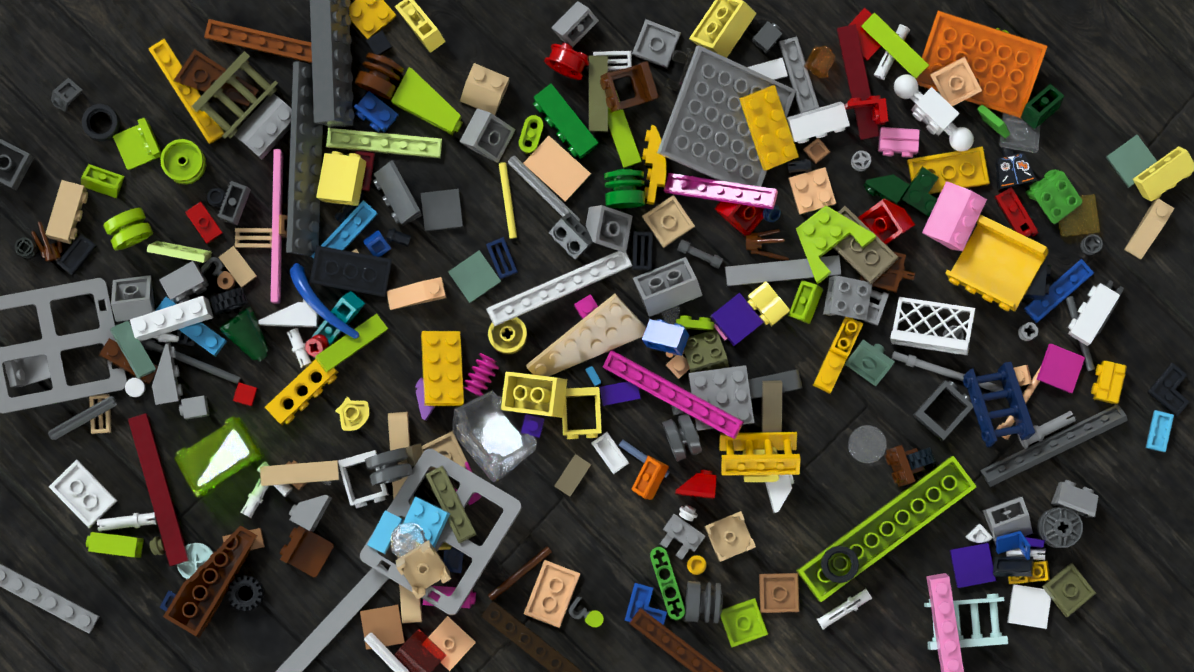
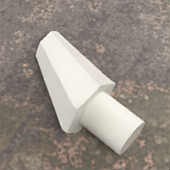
M165 333L153 338L158 339V342H178L179 336Z

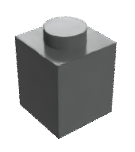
M767 21L754 36L752 43L767 54L781 38V28L777 24H771Z

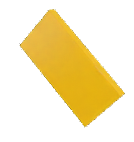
M983 147L971 148L963 152L954 151L907 160L911 182L922 166L939 177L929 191L931 195L941 193L946 182L966 189L990 184Z

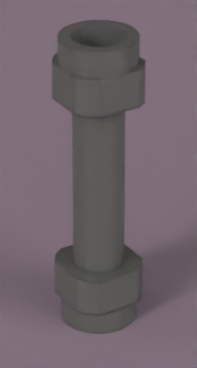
M681 240L677 249L684 254L687 252L711 263L710 266L718 269L723 261V258L716 254L712 256L690 246V243Z

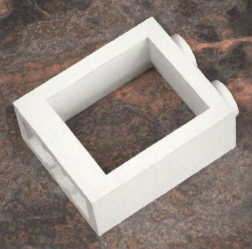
M376 450L338 461L350 506L355 505L356 508L367 506L366 502L374 500L375 503L386 500L385 496L389 495L387 486L383 483L380 484L382 492L359 499L354 497L346 468L364 463L366 458L377 455Z

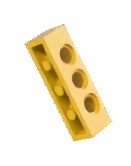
M315 359L265 408L281 425L284 423L289 424L295 418L294 414L298 410L303 411L309 405L308 401L312 397L316 398L323 392L322 387L327 383L330 385L336 380L338 371L333 368L326 373ZM315 373H321L322 380L319 383L312 381V376ZM301 386L308 388V393L305 396L298 394V389ZM292 399L294 406L289 410L285 409V401Z

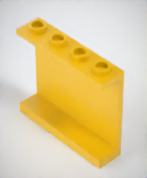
M980 214L976 222L977 226L953 269L946 271V275L949 278L948 281L956 286L959 284L965 286V290L972 294L977 292L983 295L982 298L990 303L992 301L999 303V307L1006 311L1010 309L1016 311L1049 251L1046 246Z

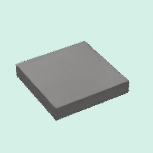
M645 19L632 56L667 69L681 32Z

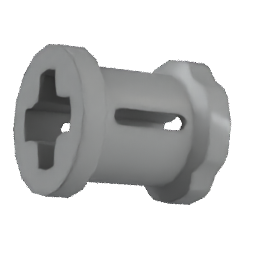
M1028 322L1019 328L1018 335L1022 340L1030 341L1038 335V328L1034 323ZM1029 327V331L1032 334L1027 336V332H1024V330Z

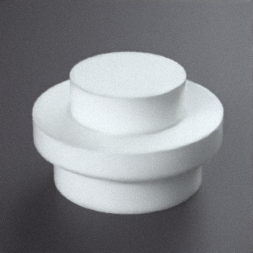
M689 505L681 506L679 509V515L688 521H693L698 516L695 513L696 509Z

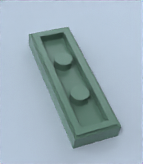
M125 321L110 329L138 379L156 370L140 340L134 337L129 321Z

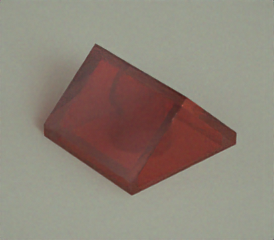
M418 629L394 656L409 672H432L447 655Z

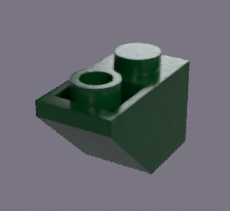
M893 174L867 179L863 186L866 187L865 190L873 196L876 194L882 198L881 200L886 199L897 204L909 184Z

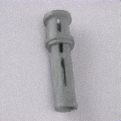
M1068 411L1041 426L1034 425L1035 434L1027 440L1021 441L1020 435H1017L1022 446L1027 449L1028 445L1036 441H1043L1044 436L1076 422L1074 416L1066 419L1073 415L1071 411Z

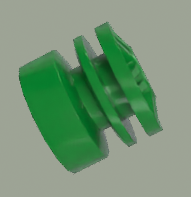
M618 169L605 173L604 180L610 181L605 183V187L614 190L605 194L606 207L634 208L644 206L645 192L636 190L637 187L644 185V181L637 180L644 178V172L633 169Z

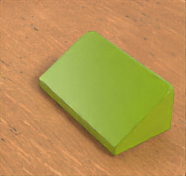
M88 164L81 177V185L90 190L117 198L124 176Z
M802 280L788 316L810 324L823 288Z

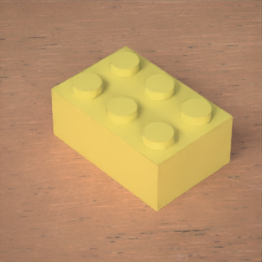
M506 372L501 410L562 418L567 379Z

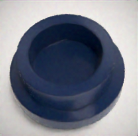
M777 204L774 205V209L764 208L763 218L766 221L775 222L780 218L781 210Z

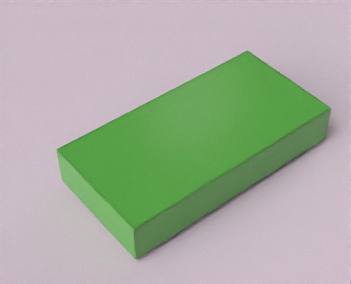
M984 105L977 108L982 120L1004 139L1010 135L1005 122Z

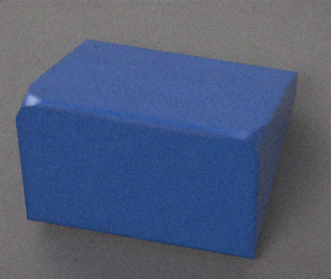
M379 231L374 232L363 240L373 256L380 257L391 249Z

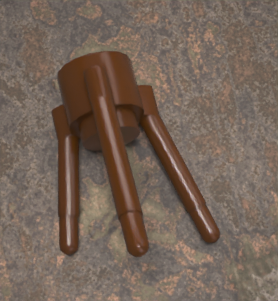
M38 222L45 246H42L34 231L31 234L41 251L42 257L45 258L46 262L61 258L60 253H63L61 242L57 241V246H55V243L49 244L41 222Z
M780 229L746 235V250H751V254H759L784 261L789 260L788 257L758 250L761 249V243L784 242L785 239L783 238L761 239V236L779 233Z

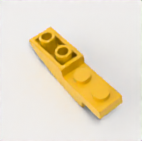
M651 125V130L646 131L645 141L649 143L648 149L644 148L642 160H646V166H652V169L648 168L647 180H650V185L645 187V198L647 199L646 204L654 205L657 186L665 187L666 158L657 153L662 140L656 126Z
M844 318L813 386L829 394L832 392L863 323L853 318Z

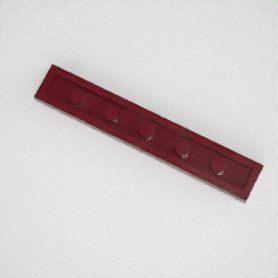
M856 24L837 28L851 99L861 98L862 101L867 100L871 93ZM874 107L854 108L860 140L880 136L876 121H872L871 110Z

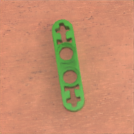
M656 547L651 551L650 559L669 617L679 620L685 614L682 598L666 550L662 547ZM656 550L664 553L662 562L667 561L668 565L656 568V564H659L658 559L653 558ZM663 568L670 571V577L666 580L661 579L659 576V571ZM673 587L676 590V595L673 598H667L665 595L666 588ZM679 598V602H675L677 608L682 609L678 617L675 614H671L673 605L670 604L668 606L667 601H674Z

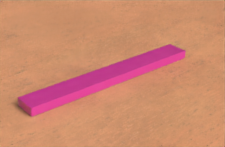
M613 350L610 351L603 365L604 369L733 439H736L744 421Z

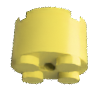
M515 317L495 327L491 323L488 337L496 351L502 354H514L524 347L527 340V330L522 320ZM505 330H509L510 333L513 332V335H510V339L502 336L505 334Z

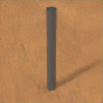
M1073 296L1067 297L1066 302L1071 318L1077 320L1079 314ZM1079 341L1083 357H1085L1087 370H1094L1095 366L1089 347Z

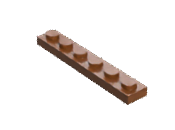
M208 19L204 35L205 39L312 63L311 42Z

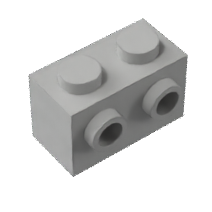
M577 1L551 28L562 41L573 47L599 20L588 7Z

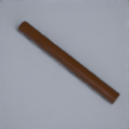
M545 547L488 595L492 601L495 600L552 553L549 547Z

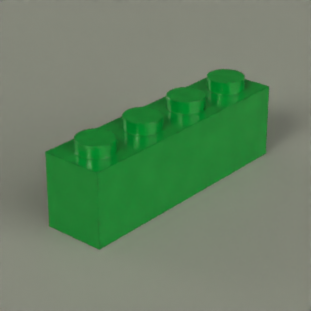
M552 83L533 97L535 102L533 106L539 113L543 112L545 114L547 124L551 128L553 126L558 131L556 135L562 142L566 141L570 146L568 150L574 157L578 156L579 159H582L598 146L597 140Z

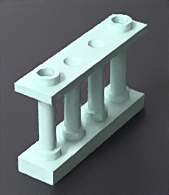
M987 594V598L953 601L960 648L1008 644V636H1002V632L999 629L997 602L1004 601V597H999L998 594ZM930 599L929 603H924V607H931ZM989 602L992 627L990 637H983V634L980 633L978 603ZM960 604H970L973 634L968 639H964L963 635H961ZM934 622V637L932 638L933 641L928 642L929 650L938 649L934 629Z

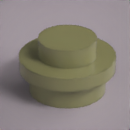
M157 536L150 541V549L154 555L161 556L164 555L165 548L162 539Z

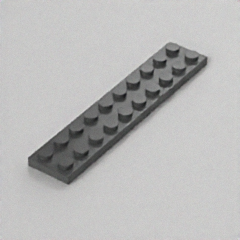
M300 61L293 62L286 252L312 257L316 245L319 246L320 200L316 196L321 175L323 125L314 123L312 64Z

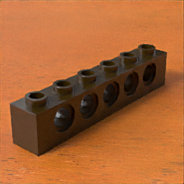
M492 601L481 615L482 618L550 672H583L495 601Z

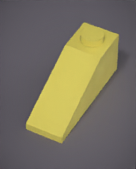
M403 0L395 6L430 53L445 43L438 28L414 0Z

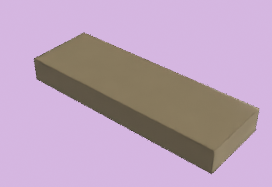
M781 380L762 381V433L782 432Z

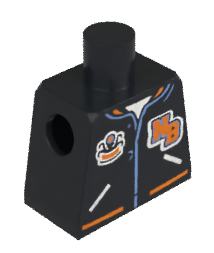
M1012 144L1001 146L1004 157L995 160L997 190L1001 191L1011 187L1034 183L1036 178L1025 153L1015 154Z

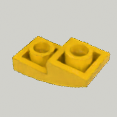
M1048 561L1034 562L1032 576H1008L1009 584L1050 580Z

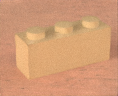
M64 180L61 181L45 233L49 239L71 244L72 239L76 238V224L82 218V204L86 203L88 198V192H86L87 190L83 185Z

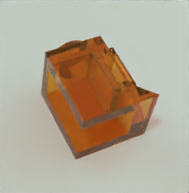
M827 46L814 47L804 67L818 78L829 77L828 71L835 60V54Z

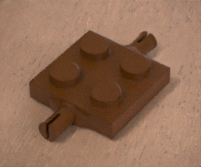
M894 252L899 259L872 284V287L897 293L902 278L914 281L915 273L904 270L906 255ZM861 276V278H860L861 281H866V282H868L867 280H865V279Z

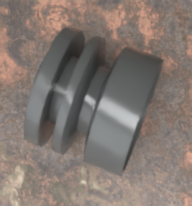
M1066 507L1052 508L1045 511L1037 523V533L1040 540H1045L1044 543L1053 548H1067L1076 544L1083 532V523L1080 516L1074 510ZM1060 523L1061 525H1065V529H1063V532L1062 530H1058Z
M687 581L685 621L698 622L700 614H704L705 623H708L709 615L713 614V623H718L723 605L721 583H715V589L711 591V582H708L706 590L702 591L700 582Z

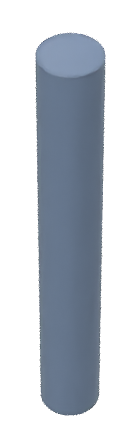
M624 440L618 445L645 463L648 456ZM667 470L665 478L669 475L670 471Z

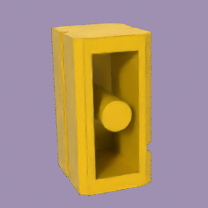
M1102 361L1101 364H1098L1095 375L1098 376L1097 383H1093L1091 394H1094L1093 399L1118 404L1127 366L1109 361Z

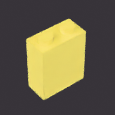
M332 151V154L325 153L316 198L326 203L358 206L367 162L361 158V155L350 153L349 156L336 151Z

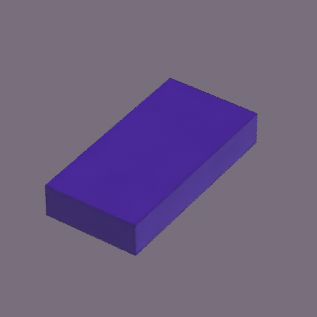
M628 381L599 387L603 406L641 399L639 388Z

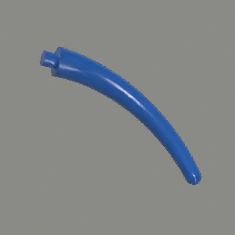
M295 263L290 269L291 279L306 303L335 328L352 338H358L359 333L336 317L319 300L308 283L304 267Z

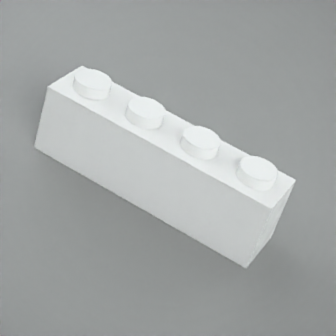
M201 296L130 319L134 337L144 341L214 317L209 300Z

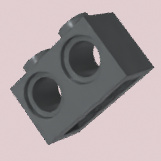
M570 212L563 216L549 231L553 239L575 260L593 244L588 230Z

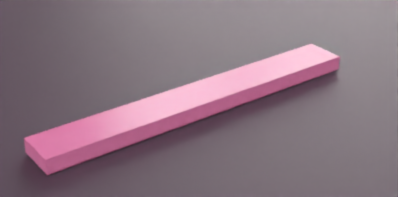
M274 149L271 256V302L273 304L281 303L282 237L279 235V215H282L283 152L280 149Z

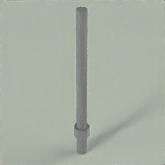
M895 351L892 354V359L904 362L907 366H916L960 381L964 379L963 376L965 374L917 359V356L910 354L907 356ZM991 382L979 384V387L993 392L1003 390V386Z

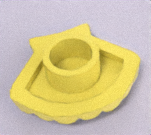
M348 397L335 410L340 414L341 427L344 431L360 429L366 423L370 414L367 401H351Z

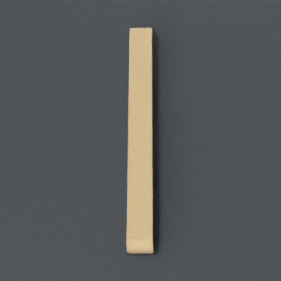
M408 412L388 413L390 451L410 446ZM407 459L399 462L398 465L408 463ZM408 476L402 478L401 480L392 482L393 499L398 494L399 490L403 486ZM413 495V497H412L411 500H410V505H412V502H413V500H414V495ZM400 517L403 521L396 533L398 559L416 548V540L399 532L405 517ZM399 584L402 623L422 622L421 598L417 599L413 592Z

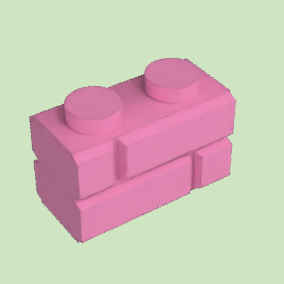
M880 128L878 152H883V156H894V153L902 154V157L911 158L918 153L919 130Z

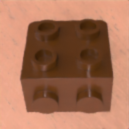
M300 525L298 528L294 527L289 536L291 541L288 545L285 544L280 551V555H282L280 560L293 565L312 577H317L334 545Z

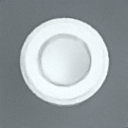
M131 378L126 382L125 391L131 397H140L145 392V384L138 378Z

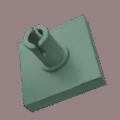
M862 340L845 365L874 386H877L895 361L883 354L885 349L882 345L875 344L872 346L865 340Z

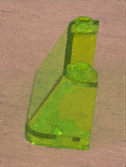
M230 417L225 421L226 425L190 448L186 449L184 447L175 453L177 456L174 460L195 497H203L208 493V488H215L216 485L239 470L265 457L240 417Z

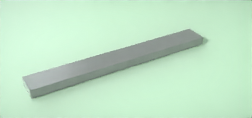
M382 564L379 565L380 567L388 571ZM372 568L276 672H303L389 578Z

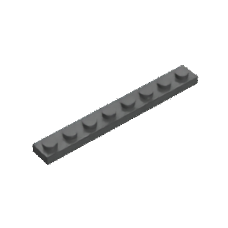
M1116 404L1041 442L1029 446L1027 449H1023L980 470L989 487H992L1128 421L1127 415Z

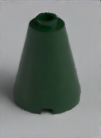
M251 307L244 309L237 316L229 319L219 327L221 332L253 361L256 359L261 361L268 356L266 353L269 351L268 345Z

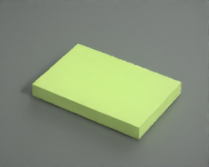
M155 241L147 247V252L203 263L209 260L212 254L208 250Z

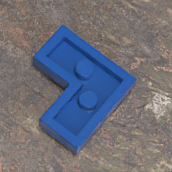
M634 583L625 621L630 622L637 611L642 608L664 625L667 612L648 607L653 591L652 587Z

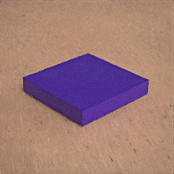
M740 293L710 316L733 346L764 323Z
M988 543L950 550L957 588L996 581L993 575V564Z

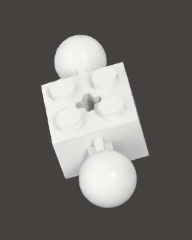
M901 75L896 79L894 83L895 93L900 98H910L916 103L911 109L913 111L912 115L921 122L922 120L927 125L926 128L933 135L936 133L939 136L945 131L950 136L949 142L951 147L956 151L963 152L971 148L974 142L972 132L965 127L957 128L952 123L959 115V112L931 87L923 95L918 91L917 80L911 75Z

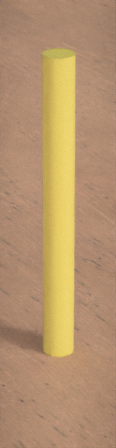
M504 162L499 163L509 238L514 239L517 238L507 165Z

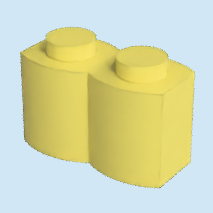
M766 281L748 295V304L753 310L757 309L762 314L759 317L766 325L770 324L773 326L790 312L787 305Z

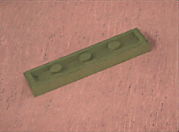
M589 56L590 132H608L607 97L605 90L602 89L600 84V76L608 73V56Z
M442 465L425 474L441 508L450 513L448 522L458 543H462L477 535L444 466Z

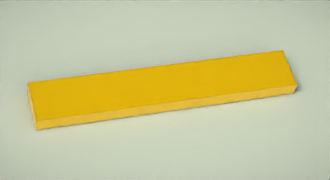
M163 39L148 48L207 142L211 144L221 138L225 133L223 129L204 111L202 112L199 109L195 112L191 108L201 97L198 90L174 82L182 65L166 40Z

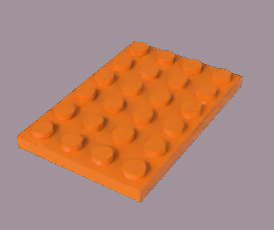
M938 10L922 55V59L929 66L916 80L919 86L929 89L932 87L935 91H938L930 74L965 56L982 89L981 92L966 99V101L1021 118L1032 92L1047 45Z

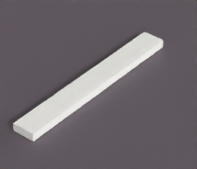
M617 251L488 307L486 310L495 327L630 268L632 264L627 253Z

